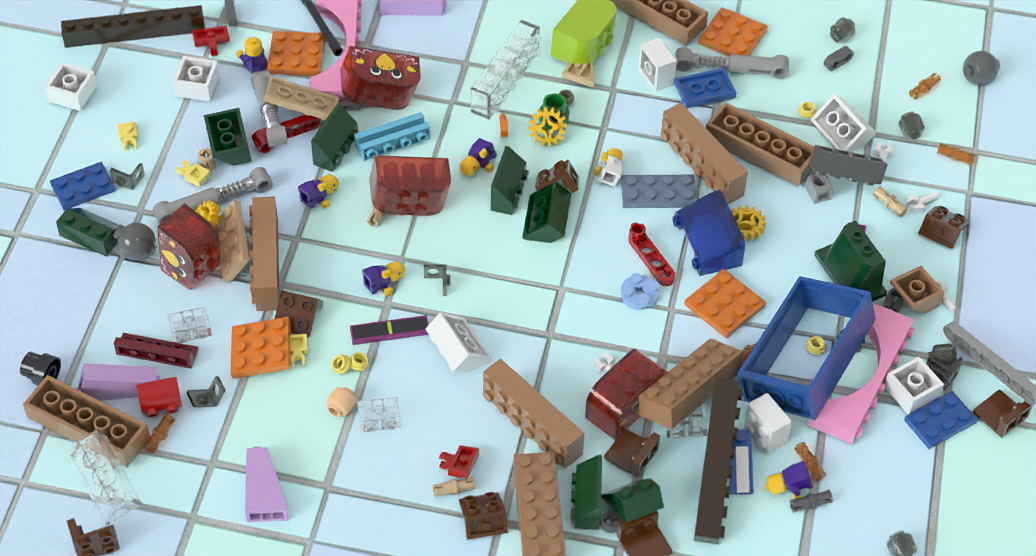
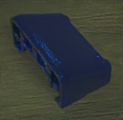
M721 190L713 191L675 212L674 216H672L673 225L679 230L684 229L694 251V258L691 260L694 270H697L699 276L720 272L722 269L728 270L742 266L745 241Z

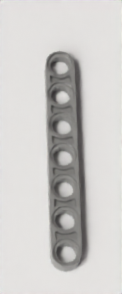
M952 321L943 327V332L948 340L1028 404H1036V385L958 323Z

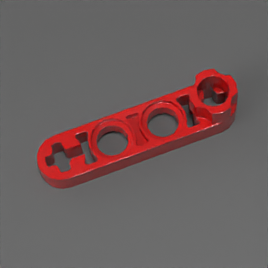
M304 114L280 124L285 127L288 139L318 128L321 121L317 117ZM267 127L255 131L251 137L258 152L263 154L270 152L273 146L269 147Z
M637 222L632 223L628 235L629 244L658 283L666 287L671 286L675 280L674 270L645 233V225ZM649 248L651 252L644 253L642 249ZM653 261H659L661 265L653 266L651 263Z

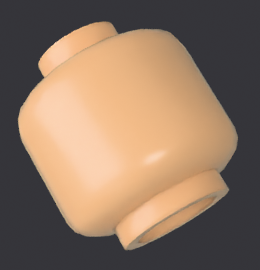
M348 387L335 388L326 400L328 412L335 417L347 416L356 403L354 393Z

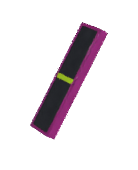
M427 315L350 325L352 345L429 335L426 331L429 325Z

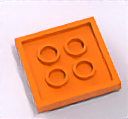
M721 7L699 37L698 44L726 56H730V54L750 56L767 32L768 25Z
M273 31L267 66L269 74L316 76L320 74L325 45L323 34Z
M722 269L685 299L684 305L727 339L766 306V301L725 269Z
M289 317L232 326L230 375L233 379L290 369Z

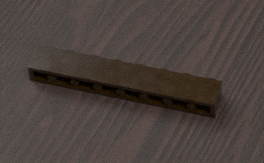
M202 5L61 21V33L65 48L192 34L193 30L205 29Z
M715 378L693 541L718 545L720 538L724 539L725 526H721L722 518L726 519L728 506H724L725 498L729 499L730 494L727 478H732L733 466H729L730 459H734L735 455L732 439H737L738 427H734L735 420H739L740 408L737 407V400H742L743 389L739 388L740 381Z

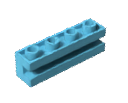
M422 112L354 134L355 147L363 161L431 139L430 126L428 122H425Z

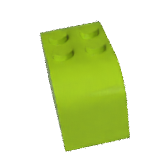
M577 0L553 29L550 56L566 63L572 62L573 65L574 63L581 64V67L586 63L589 66L592 61L594 63L600 55L604 54L606 47L610 46L613 42L617 11L615 4L610 0Z

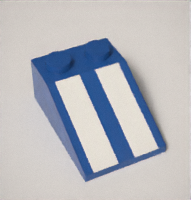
M738 429L737 439H732L735 455L734 459H730L729 466H733L732 478H727V486H730L729 495H749L754 493L750 429Z

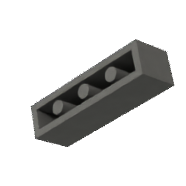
M815 145L809 162V166L814 170L815 174H830L831 177L837 179L845 177L849 181L857 182L859 180L871 186L874 184L881 185L888 166L881 158Z

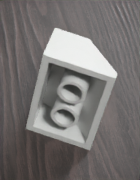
M835 93L810 119L832 145L839 150L853 152L860 149L876 134L874 129L850 103Z
M439 313L426 328L430 335V340L436 344L439 353L447 360L449 368L454 372L468 373L493 360L469 324L462 317Z

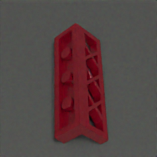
M123 333L121 338L116 337L113 343L116 355L192 369L199 351L198 346Z

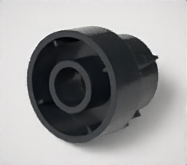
M30 351L24 356L19 373L31 379L32 383L38 386L47 375L55 379L58 378L61 360L59 357L49 353L40 355Z

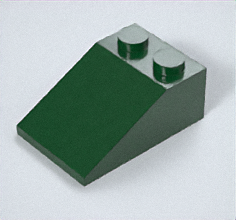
M651 478L636 480L601 494V499L626 523L664 508L660 486Z

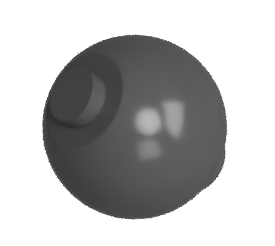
M983 50L969 54L963 63L965 78L971 84L977 86L991 83L996 78L1000 69L999 60L991 53Z
M134 222L127 226L120 224L113 236L118 240L117 245L121 254L130 260H143L149 255L152 256L157 248L154 232L143 223Z

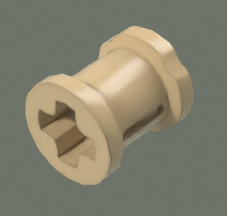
M201 149L198 152V158L201 161L200 166L212 172L216 168V162L213 160L211 149Z

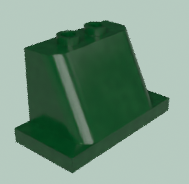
M856 220L843 227L833 244L815 251L814 256L834 284L871 292L872 302L887 296V290L882 285L886 260Z

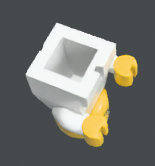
M610 148L606 152L604 151L601 156V160L605 162L603 169L600 166H596L594 174L599 175L598 181L615 187L622 173L623 153L618 148Z

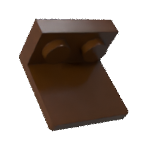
M569 159L566 161L560 160L554 164V167L543 169L538 173L535 189L538 191L561 179L566 189L569 188L571 193L578 190L579 176Z
M939 205L926 213L918 234L953 249L961 231L970 221L964 215L951 213L948 208Z
M281 290L275 319L289 317L290 332L307 334L309 337L317 307L322 308L324 301Z
M998 390L974 408L973 413L1003 438L1029 417L1033 405L1028 404L1026 401L1016 403L1002 390Z
M625 428L605 453L604 459L639 477L659 450L661 436L653 432L649 438L646 437L644 439Z
M487 492L484 495H468L459 499L467 540L508 533L506 509L499 493Z
M657 511L628 523L624 520L618 522L616 536L628 556H668L672 554V549L658 526L659 513Z
M75 518L66 520L77 556H101L111 554L115 550L120 549L114 525L84 534L82 526H77Z

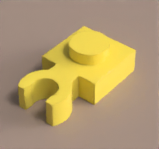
M136 122L117 124L120 142H123L124 151H127L128 145H133L136 150V140H138Z
M182 160L184 168L176 167V172L179 175H184L186 181L198 187L211 176L210 170L196 163L190 166L186 160Z
M307 334L290 335L291 366H295L294 362L296 360H301L302 366H305V354H308Z

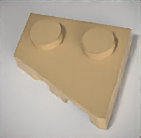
M593 61L590 62L589 66L586 63L582 67L581 64L574 63L573 65L572 62H569L562 72V78L594 87Z

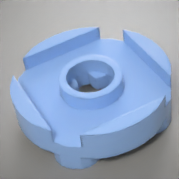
M639 273L632 274L621 286V296L624 304L635 310L653 307L659 298L658 282ZM638 290H641V291L644 292V294H643V293H640V294L638 295V294H637V291H638Z

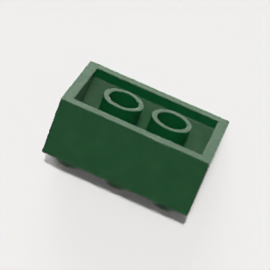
M340 104L334 107L311 140L313 165L331 172L334 171L336 166L341 164L345 153L347 154L350 151L351 145L355 141L354 134L359 133L358 123Z
M239 108L203 115L214 159L233 166L252 162Z
M509 146L504 148L491 184L490 211L512 215L514 208H518L520 200L518 197L519 194H523V182L527 181L529 170H526L527 162Z
M556 181L530 194L522 238L524 240L552 243L563 238L566 233L571 192Z
M68 208L56 221L59 236L106 257L118 243V240L113 236L119 224L85 209Z
M596 455L577 464L576 473H572V485H575V490H571V503H575V508H571L570 521H574V529L599 530L602 455Z

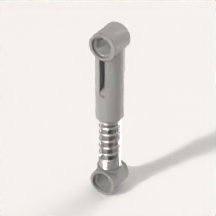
M680 47L675 51L677 59L676 70L681 72L689 71L692 67L698 66L699 68L701 65L703 68L704 66H707V68L709 66H712V68L717 67V69L725 67V70L728 69V72L772 75L776 79H785L789 75V58L782 54L774 57L730 54V56L723 58L722 55L720 57L717 55L715 57L710 55L709 57L707 54L706 56H703V54L699 56L697 53L694 54L688 47Z
M269 71L250 73L259 109L265 119L269 147L288 144L285 127L281 126L278 117V106L263 101L270 77Z
M257 167L250 172L249 177L241 179V182L237 180L236 183L232 182L231 185L227 184V187L222 186V188L214 189L212 187L172 202L160 201L154 205L153 212L160 226L169 227L177 219L194 214V211L197 210L200 204L203 206L204 201L208 202L210 200L219 205L222 199L226 200L227 197L231 198L233 195L235 197V194L240 195L241 192L245 193L247 190L249 192L255 190L259 193H264L272 188L273 182L264 167Z

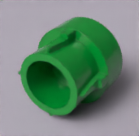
M557 93L546 94L543 104L539 109L543 112L544 107L547 106L548 111L552 107H554L555 113L560 110L559 116H565L566 118L563 120V123L568 125L569 108L566 97ZM550 115L552 120L558 121L554 116ZM543 116L539 118V123L543 121ZM547 121L545 126H543V128H547V130H550V128L552 127L548 124Z

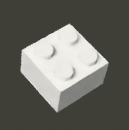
M659 37L640 44L638 69L655 92L673 86L677 65L675 55L671 54L667 45Z
M183 56L173 80L175 96L210 101L220 76L218 61Z
M61 62L45 86L48 102L81 111L97 87L94 71Z
M920 357L888 373L885 381V389L907 414L938 399L944 386L943 382Z
M766 393L748 403L744 429H750L751 435L756 440L758 447L767 454H770L786 445L792 421L771 396Z

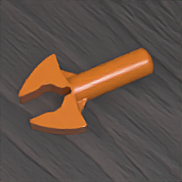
M502 113L499 115L500 137L507 138L508 119L506 114Z

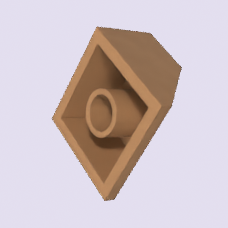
M922 265L890 280V284L913 310L927 313L941 306L944 291Z

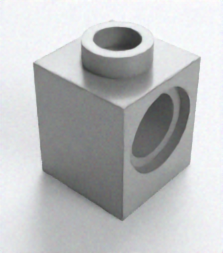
M815 173L809 175L805 188L813 203L831 200L833 186L827 175Z

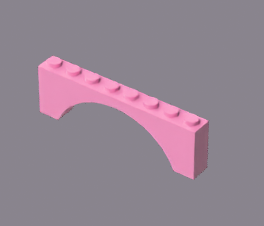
M316 0L318 12L320 15L329 18L342 30L346 38V45L340 58L329 69L310 77L309 88L338 96L340 101L353 99L354 96H357V85H354V83H358V72H355V70H358V64L354 62L357 56L351 54V51L354 52L355 48L359 49V46L356 45L360 44V33H357V31H361V22L358 19H361V8L359 6H362V0Z
M873 303L876 320L867 333L877 354L878 366L875 374L858 391L844 397L828 399L817 419H809L808 426L849 444H853L855 438H860L864 429L862 425L863 423L867 424L871 416L870 409H875L879 398L876 397L884 392L886 387L884 382L887 374L893 371L891 369L892 366H897L901 357L899 353H904L908 344L906 339H911L915 330L912 327L914 319Z

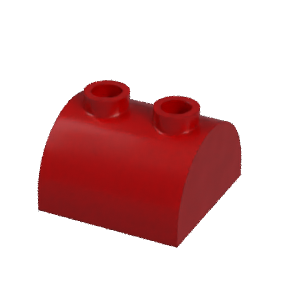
M177 377L136 384L142 415L146 414L148 418L158 416L159 411L164 410L168 414H173L179 411V407H182Z

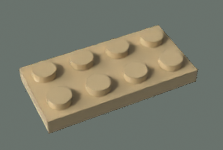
M270 76L263 101L325 121L338 104L339 97Z
M233 200L225 208L219 218V224L215 226L223 281L231 282L250 260L241 203L237 200Z

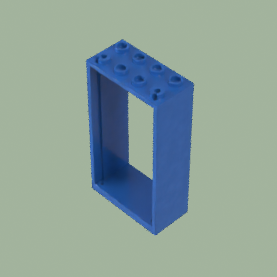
M799 276L737 373L740 388L743 389L742 397L744 402L750 403L768 393L783 412L816 420L876 320L871 292ZM808 308L850 318L810 386L766 376Z

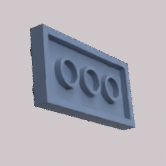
M695 174L621 175L623 208H697Z

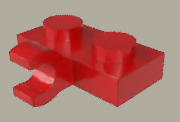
M227 25L192 31L195 47L209 45L211 56L218 55L217 44L230 42Z
M459 445L455 454L441 452L439 459L445 461H441L439 468L448 469V476L468 479L478 459L479 448Z

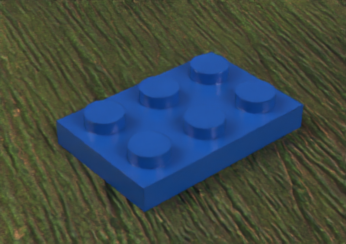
M725 68L674 78L675 87L686 108L736 98V90Z
M102 161L49 180L63 211L116 191L115 185Z
M953 390L906 415L904 419L928 449L971 427L978 420Z

